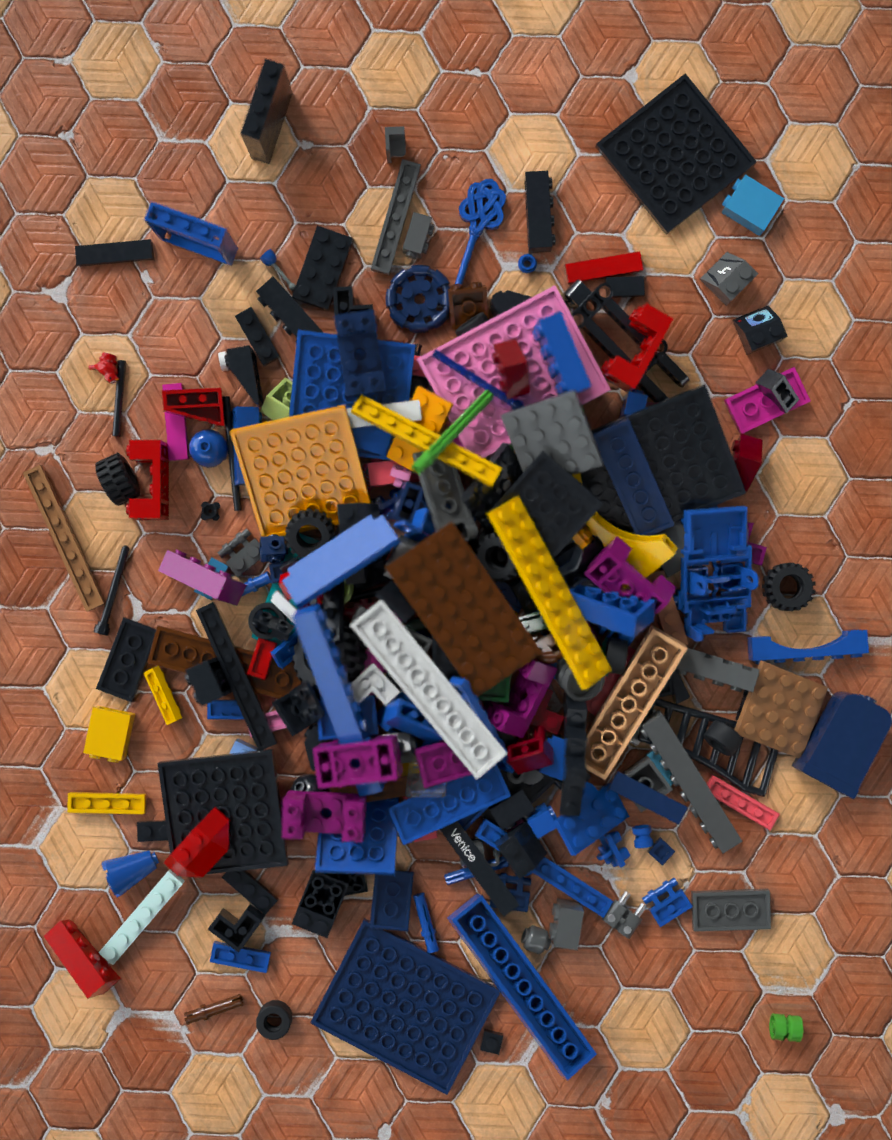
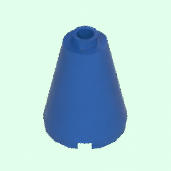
M149 850L105 860L102 862L103 871H108L106 879L113 894L118 898L157 869L156 864L159 863L156 853H151Z

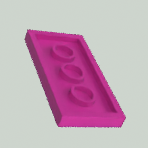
M795 367L780 373L786 377L799 398L798 402L789 411L811 401ZM757 385L724 400L739 434H743L785 414L770 398L763 395Z

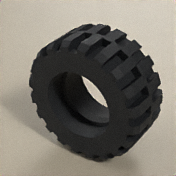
M344 621L343 642L334 645L339 648L340 661L347 670V680L349 683H352L360 676L361 671H364L366 666L364 662L367 660V654L365 653L367 645L350 626L351 623ZM298 635L296 639L298 640L297 645H294L293 649L295 651V655H293V662H295L294 670L298 673L297 677L302 683L308 680L313 690L320 691Z

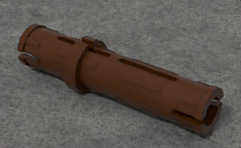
M238 994L209 1005L203 1004L198 1009L184 1012V1016L187 1017L185 1022L189 1025L202 1019L206 1021L211 1016L240 1006L242 1007L244 1005L241 1002L243 1001L242 996Z

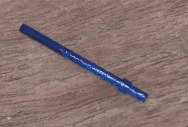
M435 350L432 354V357L476 385L492 392L495 397L510 405L512 410L524 407L522 401L513 398L508 399L504 392H501V390L440 351Z

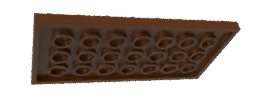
M452 521L385 566V569L461 677L470 683V689L477 697L542 654L534 639Z

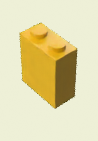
M102 706L93 707L83 753L89 754V757L94 759L105 757L108 758L107 761L119 763V761L126 759L135 713Z

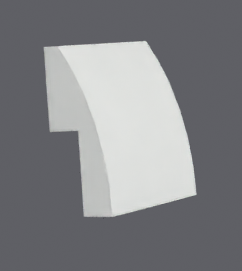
M276 591L271 596V602L294 623L292 616L298 609L280 591Z

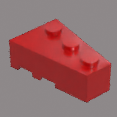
M221 388L162 390L163 412L224 427Z

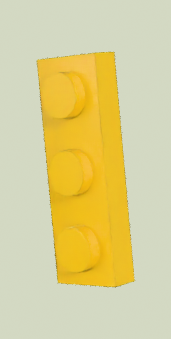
M156 666L144 672V676L166 725L182 719L180 709L175 703L172 691L168 687L160 667Z

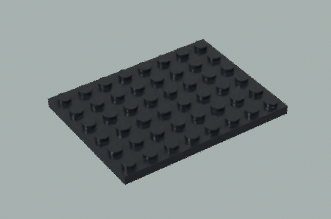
M705 384L591 430L593 434L622 420L629 419L673 522L684 518V510L710 508L746 494ZM603 463L602 466L581 472L582 484L603 502V505L597 510L598 514L613 526L635 534L605 464Z

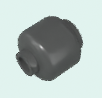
M531 925L529 928H525L521 943H523L524 949L536 954H542L544 950L549 949L551 940L547 930Z

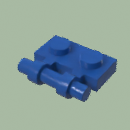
M675 878L662 882L663 885L654 891L651 889L642 898L646 905L651 901L654 902L655 905L649 910L660 927L693 907L682 889L676 892L672 889L678 885ZM668 892L670 896L660 902L657 897Z

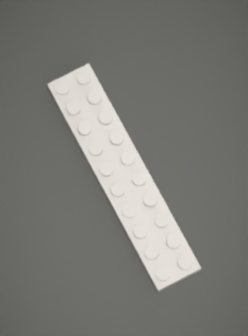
M382 600L350 624L476 779L507 755V752Z

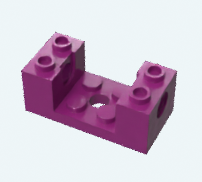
M616 536L592 559L584 575L605 593L618 592L619 596L630 598L631 595L637 596L640 601L648 602V599L656 600L655 616L669 604L676 587L663 575H660L653 584L650 583L625 561L632 548ZM622 584H628L631 590L625 589Z
M535 658L518 669L520 672L509 692V702L486 701L482 707L488 714L490 723L500 732L520 738L524 737L557 671V668L551 664L542 663Z
M398 734L378 736L370 741L340 744L339 741L325 742L313 748L318 789L397 780L403 774ZM352 758L360 760V768L352 767Z
M288 790L283 798L282 838L302 839L306 832L342 834V841L362 842L366 833L367 795L360 797L359 794ZM328 808L331 810L332 815L324 817L321 810Z

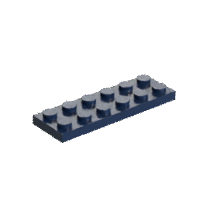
M627 418L593 433L602 460L635 534L651 536L674 526V522L629 419Z

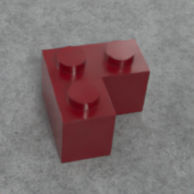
M517 339L493 344L494 353H491L494 365H497L498 374L502 379L499 380L501 392H505L508 399L531 393L528 363Z
M740 434L738 440L733 441L731 451H733L732 456L744 489L748 492L762 464L763 440Z
M548 688L530 724L537 727L543 726L547 731L557 735L564 716L547 709L554 692Z

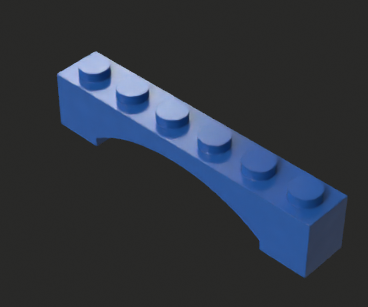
M862 629L842 631L840 637L827 644L805 649L779 645L771 641V636L747 637L748 658L751 661H755V664H759L760 660L764 662L774 660V663H784L786 659L793 658V662L805 661V657H812V660H824V656H831V659H842L843 655L849 654L851 658L863 657L862 654L869 653L868 632Z

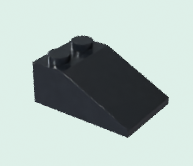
M250 345L226 349L227 355L224 356L226 367H229L255 404L261 409L264 400L256 353Z

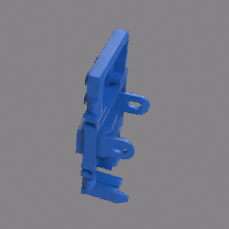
M746 506L684 510V549H681V553L684 554V557H681V604L684 607L681 608V612L685 615V635L695 642L703 641V635L714 634V630L705 625V623L723 622V631L727 633L746 632L748 623L747 608L751 607L752 590H756L759 585L758 575L752 570V546L747 544L748 507ZM710 561H712L714 567L713 576H708V567L703 566L709 565ZM708 583H713V591L708 589ZM719 588L728 590L720 591V596H716V592Z

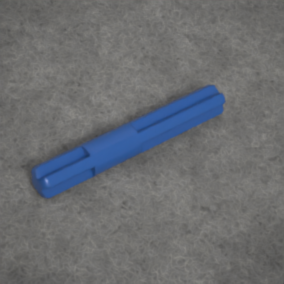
M503 856L499 857V865L492 867L494 871L509 866ZM495 858L488 860V863H495ZM467 867L444 875L447 885L474 877Z

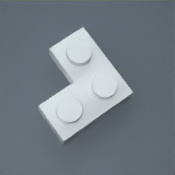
M374 663L351 683L354 689L353 696L355 701L359 703L373 692L386 706L400 693Z

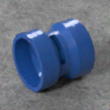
M651 825L632 827V833L636 836L634 840L635 848H648L654 845L653 839L650 836L652 832Z

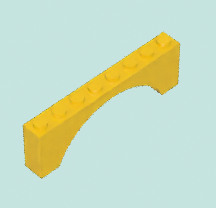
M581 472L573 474L572 476L582 484ZM597 511L586 522L590 532L600 538L604 547L616 536L632 549L625 561L645 578L673 557L678 549L666 534L651 536L632 534L613 526L598 514Z

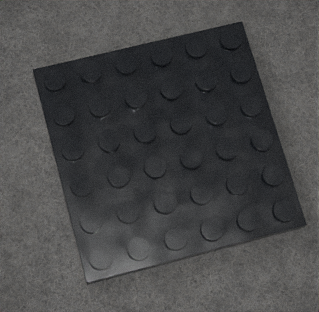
M686 73L596 143L595 146L666 235L757 163Z
M273 749L160 761L157 763L170 854L211 810L217 807L230 820L229 850L207 874L288 866L286 839L282 838L283 816Z

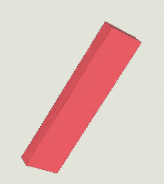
M711 775L707 782V786L717 800L771 831L780 815L778 812L714 775Z

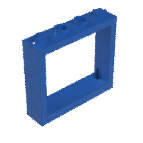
M151 201L144 220L161 241L232 266L238 247L226 228ZM166 233L171 235L170 240L165 238Z

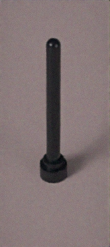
M124 545L121 549L101 620L98 621V624H95L93 630L95 633L109 635L110 624H108L129 553L127 545Z

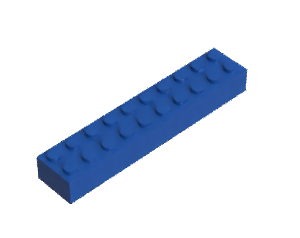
M476 893L447 917L563 1078L569 1080L597 1055L482 895Z

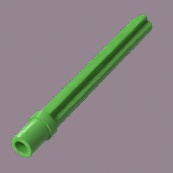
M485 390L438 440L421 454V457L412 465V469L417 474H421L429 465H432L441 452L493 400V393Z

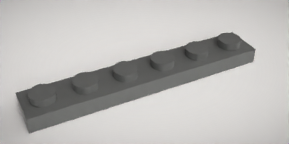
M402 159L371 271L390 275L421 164Z

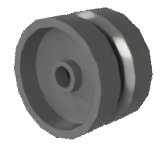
M563 657L557 664L555 679L558 685L574 701H588L597 696L602 690L605 676L588 689L582 690L566 659Z

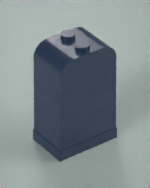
M844 691L836 692L831 696L813 728L800 759L796 758L792 767L855 799L859 792L858 789L891 728L892 717L890 713L877 705V700L867 695H858Z

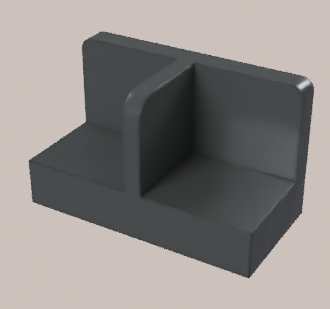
M404 126L385 127L387 163H391V157H404L406 155Z

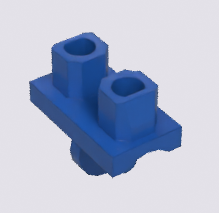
M613 831L600 837L599 840L602 845L598 846L600 853L596 856L599 861L604 860L607 865L611 863L613 867L619 866L622 868L625 866L624 861L631 855L626 847L617 848L616 844L622 840L619 832Z

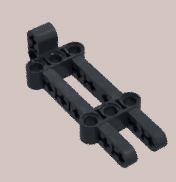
M580 280L573 282L561 297L566 306L571 309L575 308L571 315L572 317L578 316L581 322L579 326L577 325L578 329L582 328L611 359L619 356L631 362L632 360L592 320L595 314L602 308L638 346H640L644 338H648L628 326L631 322L629 320L630 316L612 299L614 294L612 285L602 283L591 291ZM600 288H604L607 291L606 298L600 295ZM587 302L593 304L594 310L592 312L587 310ZM664 339L659 345V353L655 352L638 383V386L655 403L669 399L646 375L655 363L679 387L683 388L690 381L688 376L666 354L668 345Z

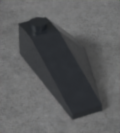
M337 504L340 534L370 514L374 520L380 517L379 504ZM371 562L345 579L346 585L366 583Z

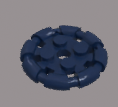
M413 265L407 270L402 269L390 281L391 285L387 289L385 297L386 308H389L391 319L402 329H409L412 333L429 332L428 330L437 329L442 326L449 318L450 309L447 289H450V282L439 270L430 269V266ZM414 275L416 280L409 283L408 277ZM426 276L433 278L431 283L425 280ZM398 287L402 288L401 295L396 293ZM442 288L444 293L438 295L437 290ZM417 295L425 297L423 304L415 303L414 299ZM401 304L403 310H397L396 306ZM438 304L443 306L442 311L436 310ZM409 315L415 318L413 323L407 321ZM431 317L432 321L425 323L424 319Z

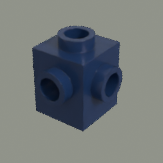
M272 534L260 537L261 562L276 564L284 561L285 554H288L287 543L284 542V536Z

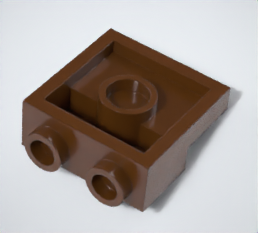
M472 282L469 287H463V284H453L451 289H447L452 330L458 329L466 321L482 312L489 319L487 287L482 285V282Z

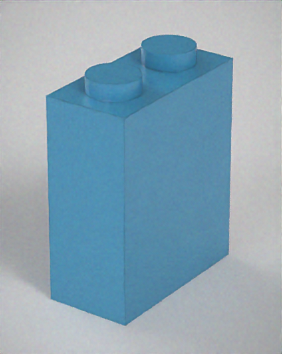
M745 174L742 180L738 178L732 189L735 191L732 196L727 195L722 205L725 207L721 213L760 236L785 198Z

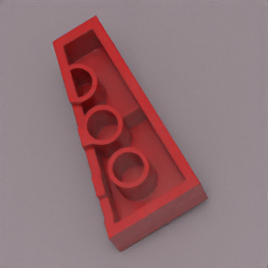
M70 919L61 920L43 936L87 999L105 994L121 979Z

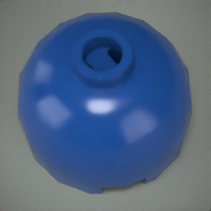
M211 429L201 430L191 438L189 452L192 459L198 465L206 468L217 467L227 458V441L217 431Z

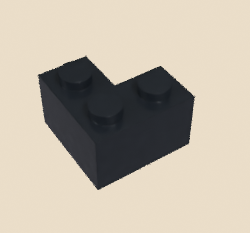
M352 286L333 287L334 315L374 310L373 304L355 305Z
M251 904L239 919L223 908L207 930L239 953L260 925L265 915Z

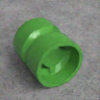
M772 1013L769 1021L771 1039L784 1041L787 1038L788 1041L801 1042L803 1037V1021L801 1016L788 1015L786 1018L784 1014Z

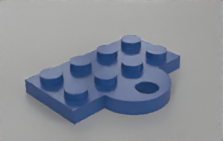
M585 781L580 816L561 815L553 820L571 856L577 855L630 817L618 793L609 789L611 783H607L597 790L594 785Z

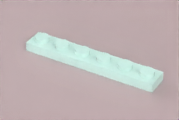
M169 870L104 945L99 954L114 965L185 880Z

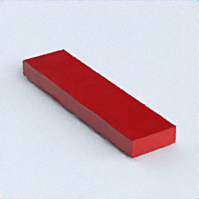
M638 251L565 264L567 283L572 284L576 280L585 282L642 272L641 253Z

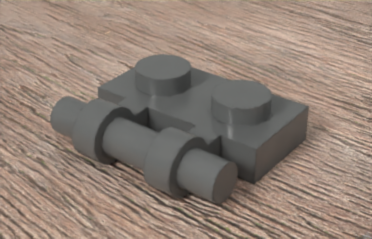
M247 528L242 532L239 531L232 541L226 542L222 546L223 548L217 552L221 558L227 554L230 555L231 558L226 564L237 577H240L260 560L259 541L256 538L251 542L246 539L252 534ZM242 543L245 547L236 553L233 549Z

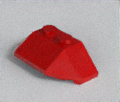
M214 807L169 855L164 864L177 876L203 878L229 850L230 820L217 807Z

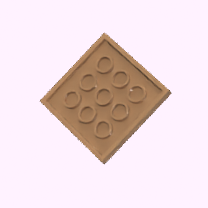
M760 660L757 668L760 671L754 691L748 692L734 730L742 737L800 759L807 746L828 687Z

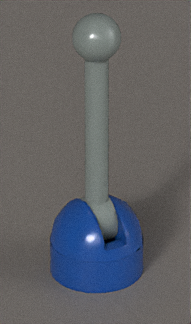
M269 249L260 257V260L266 266H273L289 285V289L294 291L296 285L291 283L277 266V257L273 250Z

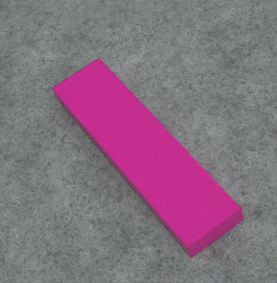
M163 384L162 387L163 390L183 389V384ZM165 412L169 461L189 460L186 418Z

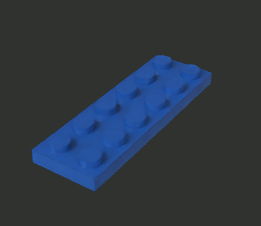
M496 763L478 779L471 774L442 783L389 807L388 811L403 845L511 797Z

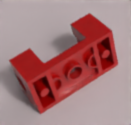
M648 303L641 307L638 306L629 317L631 322L628 326L648 337L644 338L639 348L641 351L638 356L635 355L631 362L619 356H616L614 359L610 358L604 362L600 369L606 381L626 392L636 388L674 320Z
M129 440V445L126 447V454L129 460L136 461L138 464H150L152 484H150L149 490L152 499H129V503L126 504V513L130 519L169 520L168 445L162 440Z

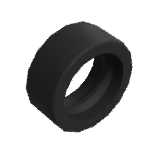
M273 603L259 604L249 615V627L255 636L261 639H273L274 637L270 636L272 632L266 634L251 625L253 617L259 609H270L281 620L287 621V617Z

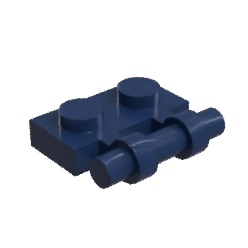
M502 872L497 874L505 886L506 883L517 884L516 889H508L519 903V906L513 910L528 912L530 891H524L523 885L531 886V878L522 877L519 879L517 876H510ZM490 899V902H489L490 907H491V908H497V907L495 906V904L492 902V900Z

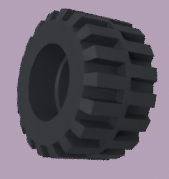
M115 453L95 463L99 482L108 498L115 505L120 506L128 502L129 499H135L140 496L138 480L128 461L120 453Z
M307 508L306 511L300 510L289 521L285 530V541H287V547L292 549L291 553L293 555L295 553L298 554L297 557L300 559L306 557L335 538V526L331 523L332 519L326 517L327 514L325 512L320 513L319 509L313 511L311 508ZM304 525L317 527L322 535L321 540L313 544L303 541L299 535L300 528Z
M497 532L485 536L479 542L480 546L476 548L478 552L476 557L493 582L499 581L501 583L520 576ZM499 546L507 553L508 563L506 566L502 565L498 560L497 550Z
M783 563L772 567V570L767 571L768 575L763 578V581H765V584H762V588L765 590V592H762L763 596L767 597V603H771L773 608H778L781 611L801 610V607L808 605V601H812L813 597L811 595L815 594L816 591L813 589L816 583L811 580L814 578L813 575L809 574V570L803 568L801 564ZM785 576L793 577L797 583V591L789 599L785 598L780 592V582Z

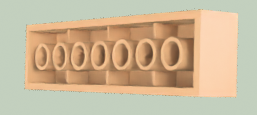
M651 625L626 665L624 673L620 675L586 730L585 760L587 770L604 780L607 779L687 650L686 644Z

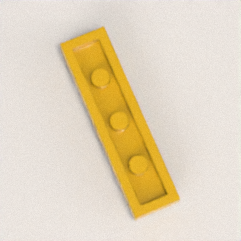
M69 792L67 813L145 814L147 794Z

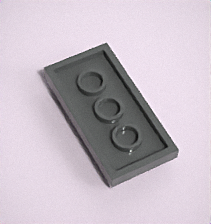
M769 889L691 891L693 906L692 930L694 932L771 929Z

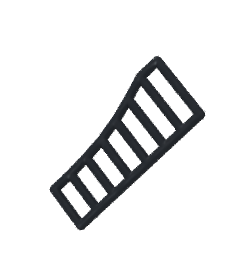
M656 698L645 718L653 713L655 706L665 708L663 716L668 724L670 723L673 711L682 713L683 718L677 735L682 746L691 716L702 719L693 750L684 748L690 759L712 769L744 792L761 797L766 795L779 750L771 748L760 788L750 786L761 746L760 743L753 742L742 781L733 775L741 745L735 754L730 756L726 770L717 765L720 752L714 748L712 749L710 759L700 755L704 741L703 736L707 731L709 722L720 721L735 729L737 721ZM639 730L637 739L640 742L652 744L650 738L645 739Z

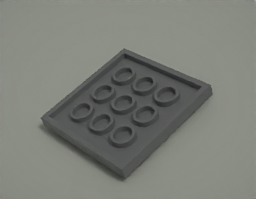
M576 389L501 415L523 472L543 450L571 475L602 466L604 463Z

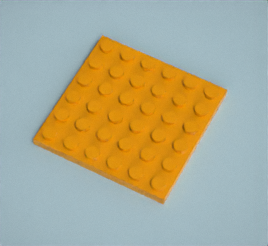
M346 405L236 428L230 431L261 537L272 534L285 536V530L289 521L300 510L306 511L307 508H311V510L315 511V509H319L320 513L325 512L327 514L326 517L332 519V525L339 524L337 504L371 503ZM304 525L300 528L299 532L318 528L313 525Z

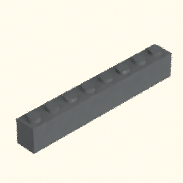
M657 710L644 718L641 723V733L645 739L649 737L652 741L650 747L655 755L658 753L661 755L662 760H660V763L665 771L669 769L673 774L670 776L675 786L679 785L683 790L679 793L684 801H690L692 807L689 809L695 818L700 817L702 820L700 826L705 834L709 832L712 836L709 840L715 850L719 848L722 853H725L743 842L661 711Z

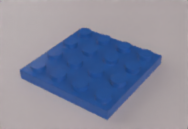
M399 797L366 803V833L362 842L342 841V834L318 833L315 872L395 875L397 829L388 808L398 804ZM328 808L321 810L324 817L332 815L331 810Z

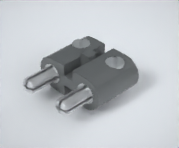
M625 891L619 901L614 900L604 918L602 917V920L630 939L643 919L640 916L647 906L641 903L635 913L629 910L624 904L630 897V893Z

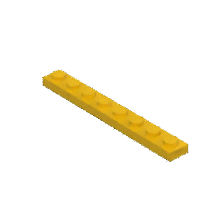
M362 394L351 410L353 415L422 451H427L440 437V435ZM453 442L437 457V459L490 487L493 486L502 470L501 467Z

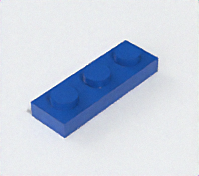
M214 941L210 962L267 973L271 952L243 947L238 953L228 944Z

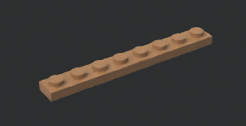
M38 465L23 472L86 612L104 605L103 596L43 466Z

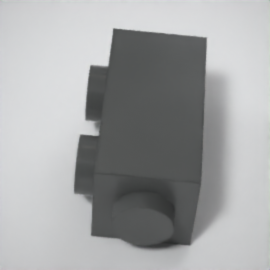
M413 212L403 245V254H406V257L414 260L417 258L422 259L423 253H427L429 247L427 242L428 235L432 236L435 226L432 224V217Z

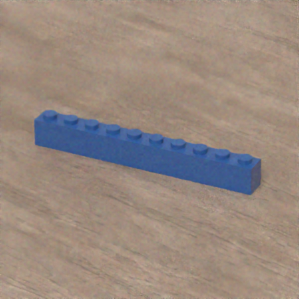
M320 604L296 610L292 619L339 743L345 744L372 740L366 731V721L360 715L359 702L355 701L353 696V686L347 680L346 667L340 661L339 648L334 645L333 632L327 626L325 611L321 610ZM357 758L351 759L352 767L360 768V760ZM386 781L355 785L361 797L382 792Z

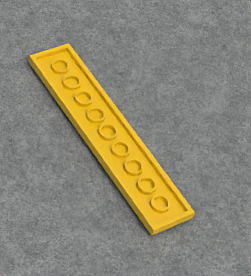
M516 496L487 513L581 689H588L612 669L519 496Z

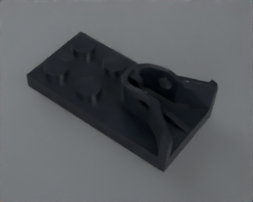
M575 542L563 548L553 559L568 589L574 588L582 582L591 581L584 575L588 568V564L583 556L584 551ZM521 577L509 584L526 615L538 609Z

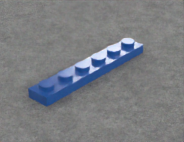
M452 677L449 683L507 752L505 743L496 733L497 729L490 723L488 714L482 709L478 697L470 689V683L466 679ZM507 755L497 762L501 770L510 773L515 771L508 764Z

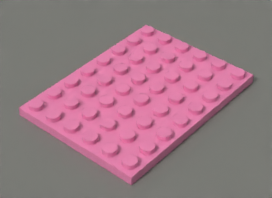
M556 285L417 358L434 393L454 404L448 416L451 425L485 390L493 393V400L458 435L464 449L482 458L496 452L502 443L511 444L501 419L503 413L557 396L555 380L550 378L547 371L548 363L542 359L540 354L541 346L539 341H535L532 334L533 327L539 319L559 311L563 314L591 383L589 389L578 394L581 405L611 390ZM517 339L528 363L531 393L508 399L505 392L500 390L499 380L502 379L498 374L497 365L493 363L491 353H494L493 344Z

